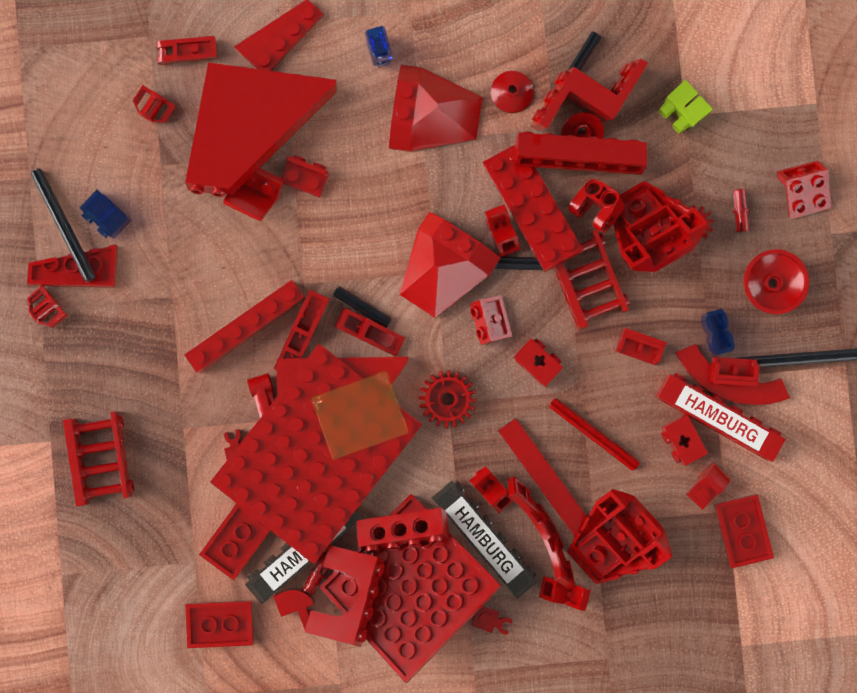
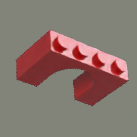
M329 545L323 567L331 571L351 575L358 586V598L354 607L346 614L340 616H332L311 610L305 632L361 647L367 637V622L373 614V600L378 595L379 587L377 585L379 577L384 573V560L376 556Z

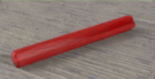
M557 398L551 401L549 404L550 409L630 470H636L640 464L636 458Z

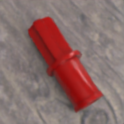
M736 189L733 191L734 211H732L735 213L736 232L750 231L748 212H750V209H747L746 190Z
M323 552L314 568L310 569L311 574L304 587H302V590L311 595L315 594L322 578L325 579L327 569L323 565L327 552Z

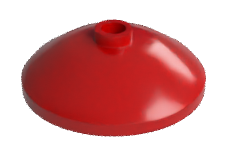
M772 249L758 254L749 262L743 276V287L748 300L758 310L773 315L784 314L796 309L804 301L809 290V275L804 263L796 255L785 250ZM770 280H774L776 282L775 287L770 286Z

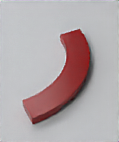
M696 344L675 352L686 372L701 387L722 399L739 404L764 405L781 402L790 398L782 378L759 383L758 386L714 384L710 380L712 365L704 358Z
M514 476L507 480L509 497L523 509L540 533L553 565L555 580L568 589L574 587L575 581L570 560L566 561L562 550L565 546L553 521L541 503L536 504L530 496L532 494L531 491Z

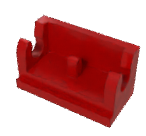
M624 328L622 329L615 352L656 366L660 362L667 342Z
M712 357L710 380L714 384L758 386L759 364H757L756 359Z

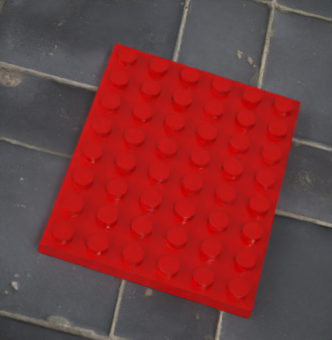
M318 344L210 483L314 564L423 424L326 348Z

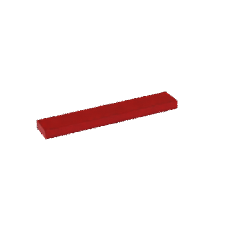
M513 419L499 429L498 432L570 532L576 537L587 516L517 419Z

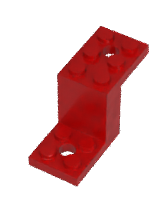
M640 58L631 61L629 64L626 63L619 72L621 75L618 82H614L609 90L575 67L560 72L554 81L556 86L552 91L549 90L543 99L545 104L541 109H537L531 120L534 122L531 127L537 131L547 129L565 98L586 112L596 115L602 122L613 120L648 62Z

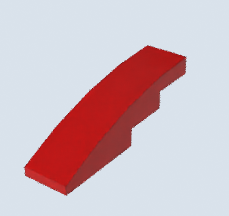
M309 290L278 359L304 357L330 300L329 298ZM277 362L273 368L275 370H277Z

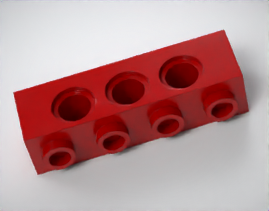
M442 508L356 521L358 547L365 550L366 553L379 552V548L386 547L388 550L399 549L400 545L408 544L410 547L420 546L421 542L425 541L440 543L443 542V539L449 538L447 512ZM427 523V531L420 533L421 526ZM406 527L405 535L399 536L400 529ZM385 530L384 538L379 540V532Z

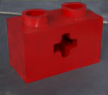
M530 338L515 354L513 359L543 387H546L563 368L560 365L562 361L554 353L549 355L544 350L546 346L540 340ZM535 356H536L537 358H539L540 356H542V357L544 358V359L542 360V362H543V364H544L543 366H542V365L535 366V364H534V363L536 362V360L534 359Z
M683 415L661 427L663 430L661 436L666 444L670 443L673 449L671 454L677 464L680 463L682 466H686L708 454L688 415ZM680 436L687 439L684 442L685 446L678 444L681 441Z

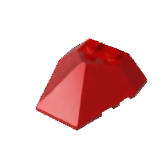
M401 64L391 120L389 149L413 152L419 149L435 148L441 145L476 140L482 97L422 67Z
M646 181L639 183L620 195L625 207L613 224L622 258L632 271L657 272L693 251L709 227L708 222L695 208H689L681 204V201L677 198L672 199L664 191ZM616 200L611 201L609 205L613 204Z
M429 212L417 230L400 295L436 319L463 295L470 292L482 280L489 277L501 257L453 224Z
M611 489L595 502L567 551L595 584L619 579L627 574H638L639 571L646 569H656L673 556L665 529L634 495Z

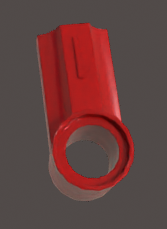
M269 373L247 379L251 396L255 399L260 418L275 400L273 384Z

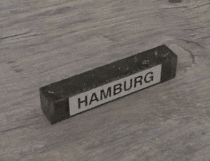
M451 480L433 495L432 499L440 508L447 512V517L517 599L520 598L537 583V580L534 578L537 575L530 565L525 567L520 560L523 557L515 548L510 550L506 545L508 539L501 531L496 533L493 530L492 526L494 523L487 515L482 517L477 511L480 506L473 498L468 500L463 493L466 490L458 481L454 484Z
M357 509L329 545L333 544L355 525L356 521L363 518ZM287 543L280 548L282 553L277 557L273 554L263 562L265 567L260 572L256 568L247 576L249 581L245 586L261 605L311 563Z

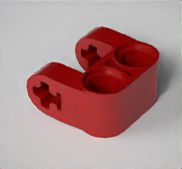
M591 179L585 183L573 198L568 210L580 218L588 211L592 204L599 207L601 211L595 217L593 227L602 233H606L624 210L625 204L615 189L598 179ZM616 200L613 204L609 205L611 201Z

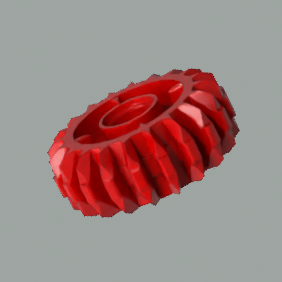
M447 370L446 377H443V372L439 371L440 378L438 379L432 374V383L428 380L424 381L429 386L428 389L420 388V391L425 392L426 395L419 396V400H425V404H421L419 407H427L428 410L423 413V416H427L430 413L432 415L428 420L430 423L433 422L434 418L438 419L437 427L441 425V421H444L446 429L449 427L448 422H452L453 427L456 428V420L459 419L460 423L464 424L465 421L462 418L464 415L469 419L471 418L467 410L475 411L476 409L474 406H470V402H477L476 398H470V395L476 394V390H468L473 383L469 382L467 385L463 383L467 376H463L461 380L457 379L460 374L458 371H456L454 377H451V370ZM451 393L454 396L453 404L449 406L444 405L441 400L442 395Z

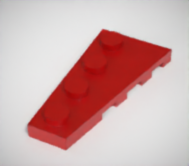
M305 0L234 46V49L256 69L272 71L324 15L309 0Z
M113 244L108 245L109 247L94 248L84 252L96 275V279L91 282H86L83 279L72 255L68 254V256L53 257L28 263L27 284L29 286L115 288L118 246Z

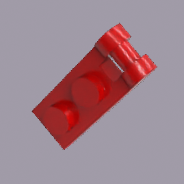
M215 36L156 42L157 50H159V56L157 57L159 65L218 59ZM173 48V54L168 55V49Z

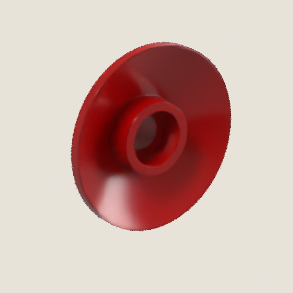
M506 71L498 75L493 81L491 98L495 106L501 111L518 113L527 108L531 103L533 86L529 78L523 73ZM510 87H515L516 92L510 93L508 89Z
M580 112L570 116L564 122L561 136H595L603 139L604 127L596 115ZM579 128H585L583 132H578Z

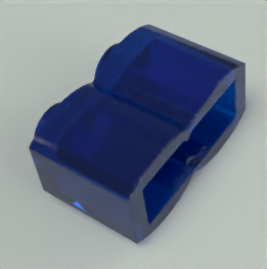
M379 26L366 30V43L372 64L379 68L388 66L393 60L385 27Z
M98 189L80 207L84 212L81 216L90 224L95 222L98 226L97 231L105 238L109 236L115 239L132 221Z
M721 308L702 314L701 325L704 332L708 335L707 345L711 354L716 356L734 351V338L728 330V318L724 310Z

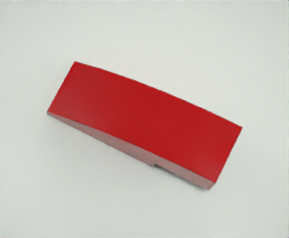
M346 308L342 309L334 325L335 328L395 357L405 340V337Z

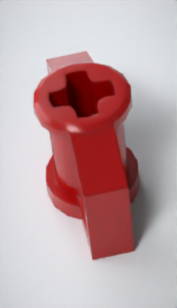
M144 85L141 86L132 100L138 111L137 113L151 123H166L176 108L174 104ZM145 93H147L150 97L140 111L138 104ZM162 105L168 106L161 119L154 120Z
M40 286L27 297L28 312L40 325L54 328L68 316L59 302L44 286ZM45 295L46 298L33 309V303ZM55 310L58 311V314L47 323L42 322Z

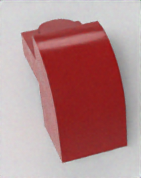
M505 204L484 212L488 230L500 257L520 250L518 237L511 225Z
M712 462L697 477L699 480L685 495L703 510L718 494L720 495L731 478L716 463Z
M486 466L478 470L469 480L498 514L513 502L506 488Z
M544 576L539 597L552 603L564 604L577 610L586 611L591 589L575 583L574 587L568 589L557 582L555 578Z
M289 588L276 593L273 597L280 616L283 617L298 611L305 630L310 611H314L313 609L309 610V606L314 605L316 602L314 597L302 590V588Z

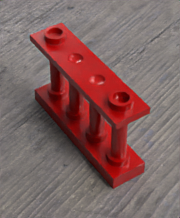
M597 230L592 231L591 240L580 245L583 248V252L596 247L600 257L599 260L571 271L570 269L566 270L564 263L553 268L578 330L588 327L587 322L593 317L619 307L621 312L625 313L629 311L627 306H630L627 295L621 292L604 246H606L605 239L602 233L598 234ZM604 267L608 277L607 280L579 291L578 289L574 290L571 283L574 281V278ZM612 287L616 300L587 311L581 309L579 302L582 301V298Z
M119 411L110 412L111 419L84 424L77 422V419L62 420L76 507L90 504L89 500L96 496L122 492L123 499L132 497L134 483L129 478L122 433L124 419L119 414ZM106 428L113 429L114 441L90 445L80 444L79 435L83 432ZM116 449L118 462L90 467L83 463L85 454ZM119 471L120 484L91 489L87 487L86 478L89 475Z

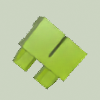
M686 79L667 96L664 104L658 111L665 119L672 113L679 118L672 124L673 129L678 134L686 129L690 130L713 110L701 96H698L689 104L699 93Z

